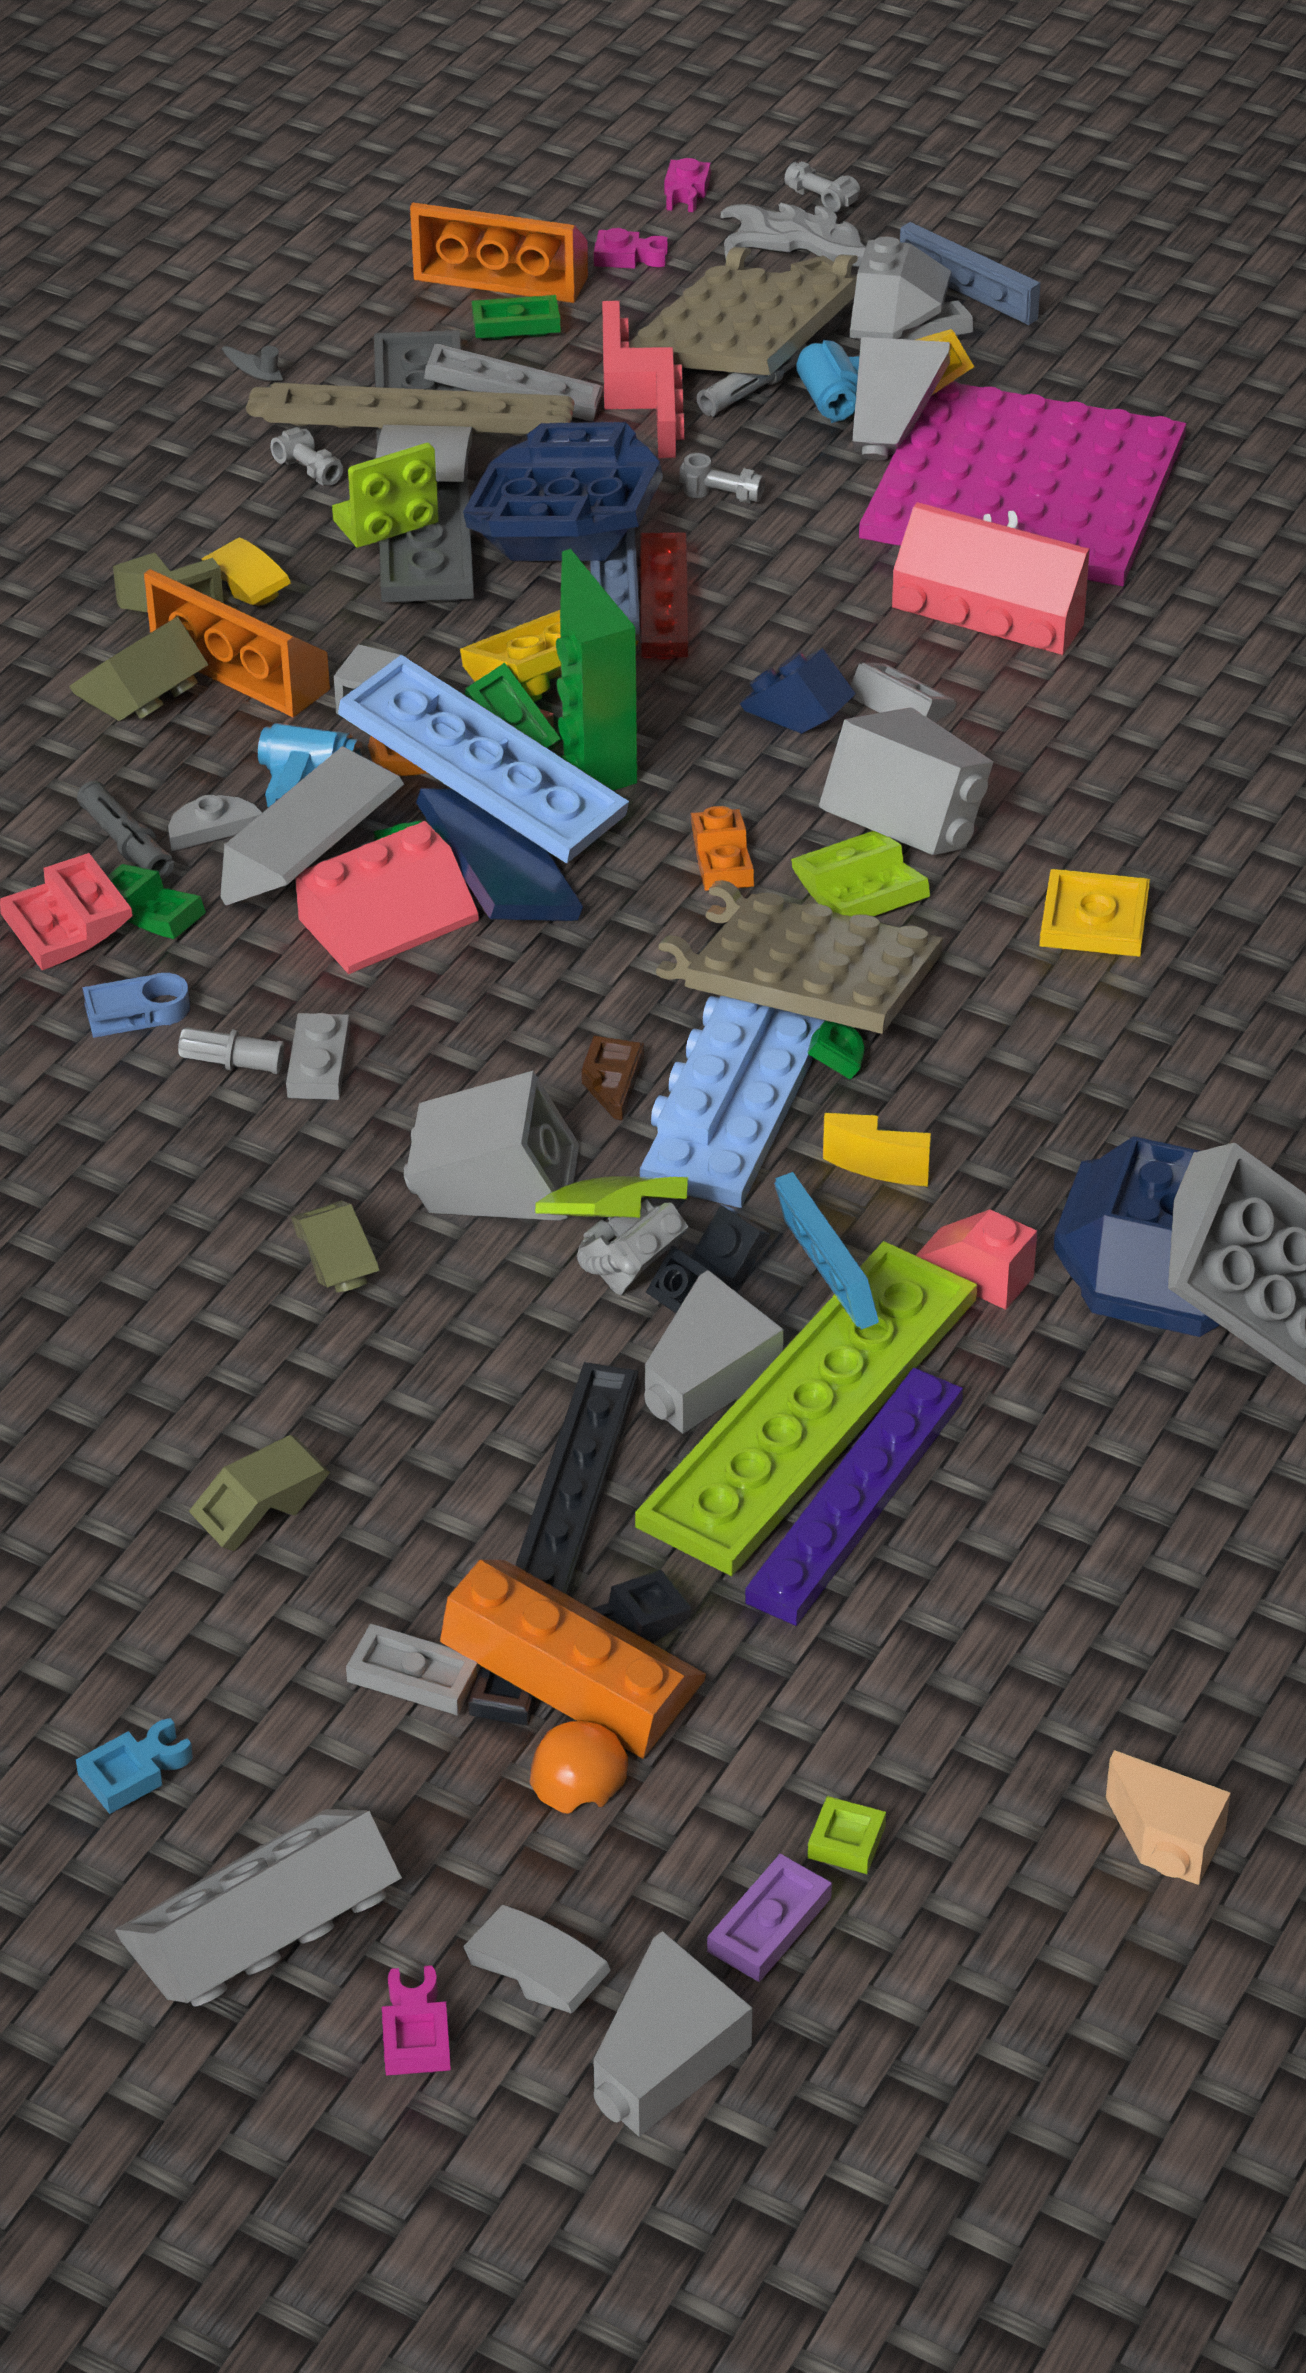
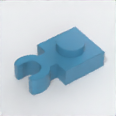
M171 1718L164 1719L155 1723L149 1729L147 1737L139 1742L128 1731L76 1759L78 1776L107 1812L111 1814L162 1786L161 1769L176 1770L186 1766L193 1759L191 1742L187 1738L176 1745H165L176 1739V1731L173 1720Z

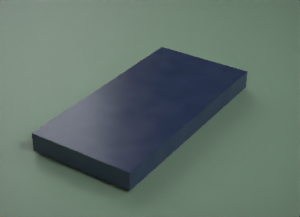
M421 788L416 801L417 805L431 827L451 847L465 881L490 919L574 921L579 919L583 905L545 849L453 789Z

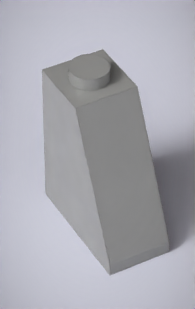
M861 337L852 439L854 452H860L861 457L870 460H885L888 458V454L894 455L896 449L899 448L912 431L950 363V342Z
M707 1270L698 1277L645 1363V1403L657 1418L667 1420L684 1434L746 1392L783 1351V1329Z
M662 1931L653 1938L594 2057L593 2094L598 2107L613 2122L622 2121L640 2137L752 2046V2007Z

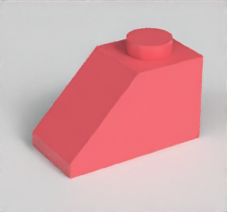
M989 1209L941 1227L916 1256L977 1284V1297L1006 1310L1034 1278L1037 1230Z

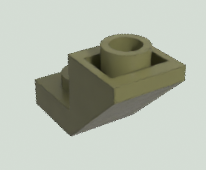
M152 553L113 566L117 604L122 609L148 613L144 573L149 569L224 603L221 569L213 558L170 571L158 555Z
M338 1201L291 1216L297 1237L306 1241L318 1283L325 1287L334 1285L336 1292H344L367 1284L365 1275L379 1271L376 1258L350 1203Z
M289 1435L225 1466L189 1512L221 1547L235 1552L270 1507L296 1516L329 1475L330 1471L297 1437Z

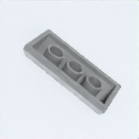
M344 746L339 748L224 844L220 896L224 904L229 905L289 884L402 787L404 783L401 778Z

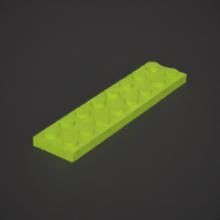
M883 1241L860 1266L868 1278L879 1323L861 1330L860 1327L855 1325L834 1294L635 1512V1528L733 1576L887 1402L912 1368H917L976 1301L977 1284Z

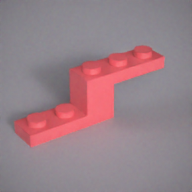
M602 301L604 409H656L658 458H676V440H684L682 364H673V347L629 348L628 318H620L619 301Z

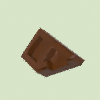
M593 1036L581 1069L582 1084L614 1119L622 1120L644 1059V1043Z

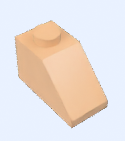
M1114 1750L1109 1761L1106 1799L1140 1863L1156 1869L1165 1876L1178 1877L1199 1885L1226 1831L1231 1793Z

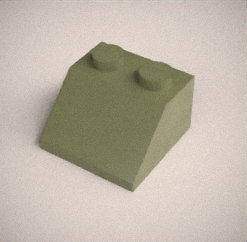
M177 616L112 656L69 687L76 696L118 721H121L133 712L137 714L139 719H142L164 705L159 696L170 690L175 698L196 685L198 681L194 674L209 664Z

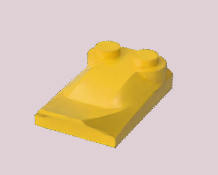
M560 610L460 648L464 669L476 682L505 663L533 702L540 700L542 693L550 688L549 680L562 674L561 661L556 650V640L561 637Z

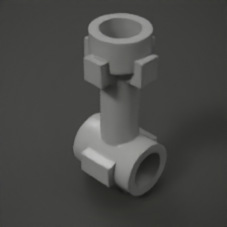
M802 161L790 164L785 173L784 181L787 186L795 189V192L801 195L806 194L809 190L820 194L824 207L834 212L842 211L858 200L860 195V186L853 177L842 175L835 181H830L816 175V169L811 168L810 164Z
M295 427L283 431L281 436L271 440V453L278 463L290 465L297 461L307 466V474L312 478H316V482L322 486L334 485L341 478L343 473L341 461L332 456V453L326 449L316 452L314 450L313 437L307 429Z
M692 453L684 458V462L680 466L679 482L683 484L684 493L692 498L705 497L709 494L710 488L734 492L740 502L750 504L751 501L759 502L761 500L765 477L754 473V470L743 468L740 475L712 470L709 456L702 453Z

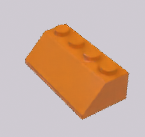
M414 202L410 206L414 280L529 297L556 295L557 301L575 303L588 278V242L575 225Z
M149 569L144 573L150 633L178 616L209 664L198 672L293 718L330 690L328 655L326 651L154 570Z
M479 1560L447 1597L440 1638L441 1643L476 1661L477 1664L574 1720L590 1721L604 1725L615 1733L623 1748L642 1759L649 1753L705 1680L706 1674L506 1560Z

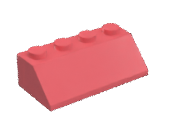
M917 502L913 507L893 569L892 608L1063 655L1084 625L1090 549Z

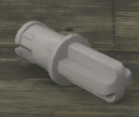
M186 1027L183 1028L180 1034L178 1051L179 1055L183 1058L225 1064V1069L230 1071L233 1070L234 1066L278 1074L283 1061L284 1042L239 1036V1031L232 1029L230 1034Z

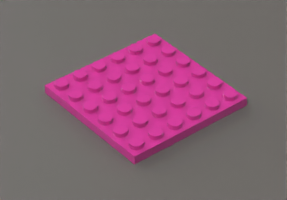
M952 381L930 397L912 431L899 448L896 449L860 521L859 538L901 546L913 507L917 502L982 520L985 514H990L993 523L1007 526L1009 523L1008 511H1014L1017 515L1019 530L1089 548L1087 580L1124 586L1184 442L1186 423L1173 421L1164 416L1150 417L1132 414L1123 409L1109 410L1086 406L1084 403L1077 401L1063 402L1046 399L1037 394L1023 395L1001 391L996 387H977Z

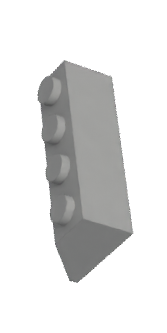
M325 1809L119 1926L115 1931L122 1944L167 2000L185 2003L191 2001L193 2006H199L223 1994L227 1990L224 1981L245 1970L247 1975H251L275 1964L281 1958L278 1950L296 1939L300 1943H307L328 1933L334 1928L331 1919L349 1908L352 1909L353 1913H356L381 1902L387 1896L384 1888L402 1877L370 1811Z

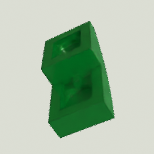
M121 864L107 876L132 908V917L127 921L154 934L175 939L206 913L201 896L164 888L158 871Z

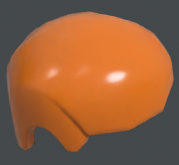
M590 1721L562 1723L549 1730L537 1747L531 1764L530 1784L540 1801L562 1813L570 1814L576 1807L586 1802H595L598 1807H603L608 1802L609 1797H612L625 1783L628 1756L615 1733L604 1725Z

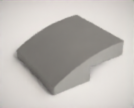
M383 425L378 441L376 458L429 442L435 448L436 481L464 482L468 473V453L472 446V427Z

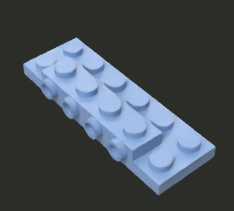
M403 655L398 656L340 699L338 710L340 716L566 864L626 816L628 800Z
M710 996L703 1013L704 1029L694 1028L689 1035L686 1046L687 1062L677 1061L672 1068L669 1078V1092H671L669 1097L659 1095L655 1100L651 1124L658 1127V1134L640 1167V1177H688V1196L742 1208L814 1057L807 1054L811 1037L826 1020L725 996H720V998Z

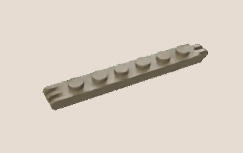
M273 383L270 387H255L251 390L246 411L249 415L263 417L264 420L270 423H291L295 426L313 424L335 425L339 428L357 426L378 427L382 429L383 425L472 427V434L490 432L525 436L541 423H571L575 402L571 397L562 395Z

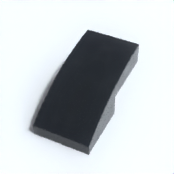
M662 1569L611 1586L609 1602L591 1608L651 1643L658 1641L691 1616L692 1611L691 1606Z

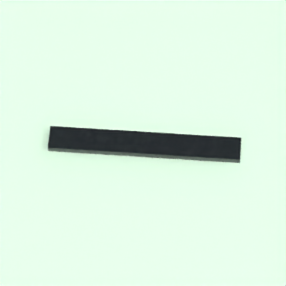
M588 1362L583 1363L515 1566L568 1596L571 1594L639 1385V1372L637 1370ZM481 1666L469 1700V1715L528 1726L537 1698Z

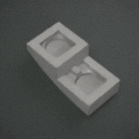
M502 1905L463 1946L471 1965L517 1979L526 1999L569 2013H573L611 1971L606 1960L573 1937L536 1917Z

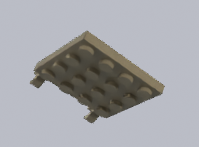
M733 247L727 254L725 266L720 265L708 269L705 275L692 287L684 290L683 295L673 304L664 308L655 320L639 330L638 335L629 342V348L673 347V364H682V368L770 376L854 298L857 275H851V268L858 260L857 255L840 254L834 260L832 273L815 276L801 275L798 271L774 273L765 272L762 268L744 267L745 258L751 253V248Z
M719 880L715 881L709 888L708 894L724 899L726 907L712 905L706 912V918L715 923H727L699 955L692 951L690 945L684 939L678 936H666L659 943L658 950L672 953L677 963L662 961L656 968V974L668 980L683 979L687 988L883 1034L941 956L943 938L929 935L925 929L917 926H903L899 928L882 924L877 918L869 915H854L851 917L834 913L829 907L821 904L799 905L786 902L783 897L774 893L751 894L746 899L740 894V891L734 884Z

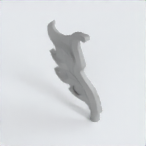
M785 203L779 204L780 212L768 211L751 204L731 205L721 211V218L735 217L741 222L738 232L729 235L725 239V259L733 247H755L783 252H791L794 249L802 248L818 256L824 255L833 262L840 254L857 255L858 260L852 266L860 267L866 246L860 242L858 230L849 222L844 221L842 224H837L836 213L827 207L816 206L815 215L807 213L797 206Z

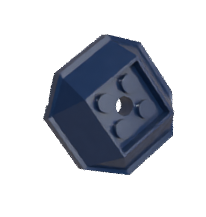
M626 422L541 423L527 434L528 440L508 448L489 463L463 511L466 527L482 533L511 561H562V551L571 549L580 561H605L627 530L639 527L663 478L660 461L646 445L637 439L636 433Z
M1133 1136L1099 1159L1081 1161L1055 1231L1053 1249L1069 1275L1081 1288V1296L1092 1313L1197 1337L1203 1336L1220 1325L1168 1289L1174 1199L1193 1153L1200 1150Z

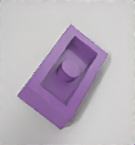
M779 1854L708 1935L707 1952L760 1982L831 1899L832 1883L784 1855Z

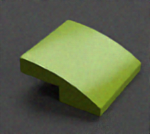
M870 831L791 859L793 870L817 903L825 905L832 912L851 917L854 915L876 916L930 897L928 878L903 863L901 844L876 831Z
M610 1176L583 1180L564 1186L537 1201L535 1213L585 1217L640 1218L641 1198L687 1199L688 1177Z

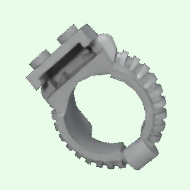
M648 1197L641 1199L640 1218L610 1217L607 1222L600 1220L585 1232L584 1239L578 1249L577 1260L581 1268L586 1272L600 1275L616 1294L622 1295L630 1284L658 1257L670 1250L672 1245L680 1246V1239L688 1229V1225L672 1202L664 1203L661 1206L653 1205ZM615 1235L616 1239L609 1243L608 1241L611 1240Z

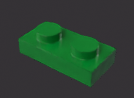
M556 295L471 301L476 338L498 340L506 336L530 335L540 337L548 333H561Z
M505 663L465 689L464 695L500 717L545 748L552 750L559 745L561 738Z

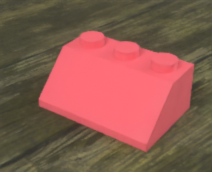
M426 821L407 827L404 830L365 844L327 861L320 862L305 869L295 878L299 920L348 974L479 920L477 908L451 847Z

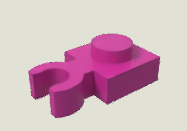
M693 158L671 159L664 180L667 210L672 211L673 206L677 203L688 204V212H694L697 209V198H705L711 178V163L699 162Z
M622 228L598 230L594 248V266L635 269L636 262H643L648 266L663 267L665 266V255L668 254V238L664 236H651L641 239L640 232H631Z
M432 1965L424 1966L423 1984L416 1988H407L401 1984L399 1968H392L388 1975L389 1998L393 2006L382 2007L386 2076L450 2071L446 2002H435L438 1995L435 1969Z

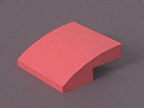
M90 853L45 867V884L0 898L1 915L41 970L63 963L92 948L132 917V908Z

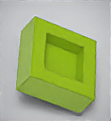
M827 1796L808 1842V1858L868 1874L885 1830L886 1812Z

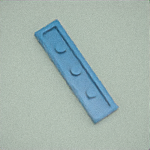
M793 1172L775 1178L776 1182L774 1184L785 1223L852 1321L861 1330L879 1323L868 1278Z

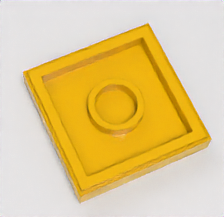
M1051 869L1039 946L1140 957L1150 879Z

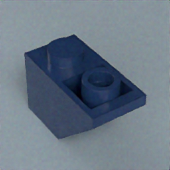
M821 648L807 657L801 651L796 653L778 667L779 672L777 673L771 667L758 675L749 684L753 691L739 704L748 713L802 734L834 716L856 693L825 650Z

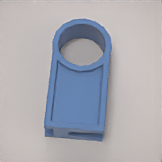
M157 973L82 987L85 1009L93 1038L161 1025H171L184 1019L190 1011L188 984L185 979L177 974ZM161 995L177 997L175 1000L164 1003L150 1001Z

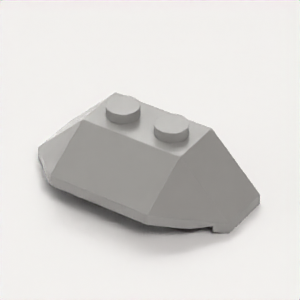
M879 237L875 240H868L857 273L850 338L874 337L897 339L902 336L903 330L917 327L939 314L949 286L951 271L911 243H901L893 237Z

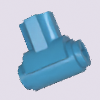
M823 340V344L815 343L805 347L799 354L796 368L820 413L829 418L831 423L842 421L855 413L859 356L848 357L843 347L834 341Z
M275 723L272 727H264L259 738L258 761L261 765L267 766L272 776L265 793L267 807L269 808L342 746L362 756L361 741L353 739L350 733Z

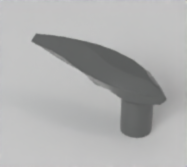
M228 346L222 348L225 355L245 374L262 381L274 382L283 380L278 368L279 350L276 347H263L261 359L254 354H246Z

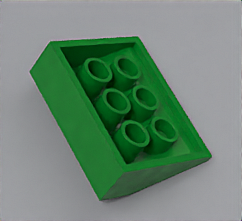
M568 549L562 551L561 637L556 640V650L561 661L562 677L557 680V689L562 701L563 717L558 719V728L564 748V755L560 757L614 791L637 783L635 626L575 553Z

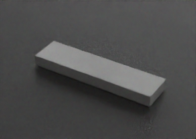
M441 344L434 345L424 375L426 380L473 392L569 396L575 402L572 417L591 422L594 420L603 386Z

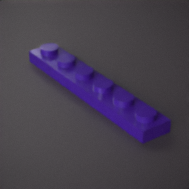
M913 1367L745 1588V1604L797 1626L961 1406L963 1388Z

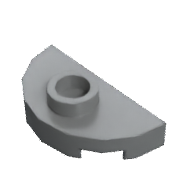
M223 795L201 796L185 804L173 814L168 825L171 851L234 836L262 812L253 803L239 797Z

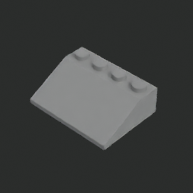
M1235 1142L1194 1152L1174 1199L1168 1289L1306 1385V1194Z

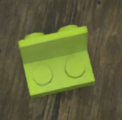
M427 442L349 467L350 500L332 505L333 521L356 548L439 522L435 448Z

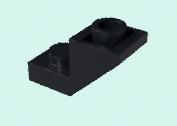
M720 1205L694 1251L671 1246L645 1293L674 1313H677L698 1277L707 1270L731 1289H734L744 1282L771 1234L734 1209Z

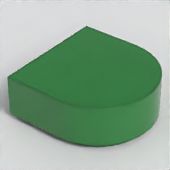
M824 1021L813 1033L807 1054L851 1080L860 1070L865 1048L861 1036L853 1027Z

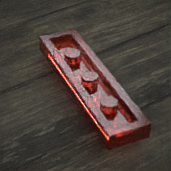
M641 533L642 658L671 659L674 657H688L686 533Z

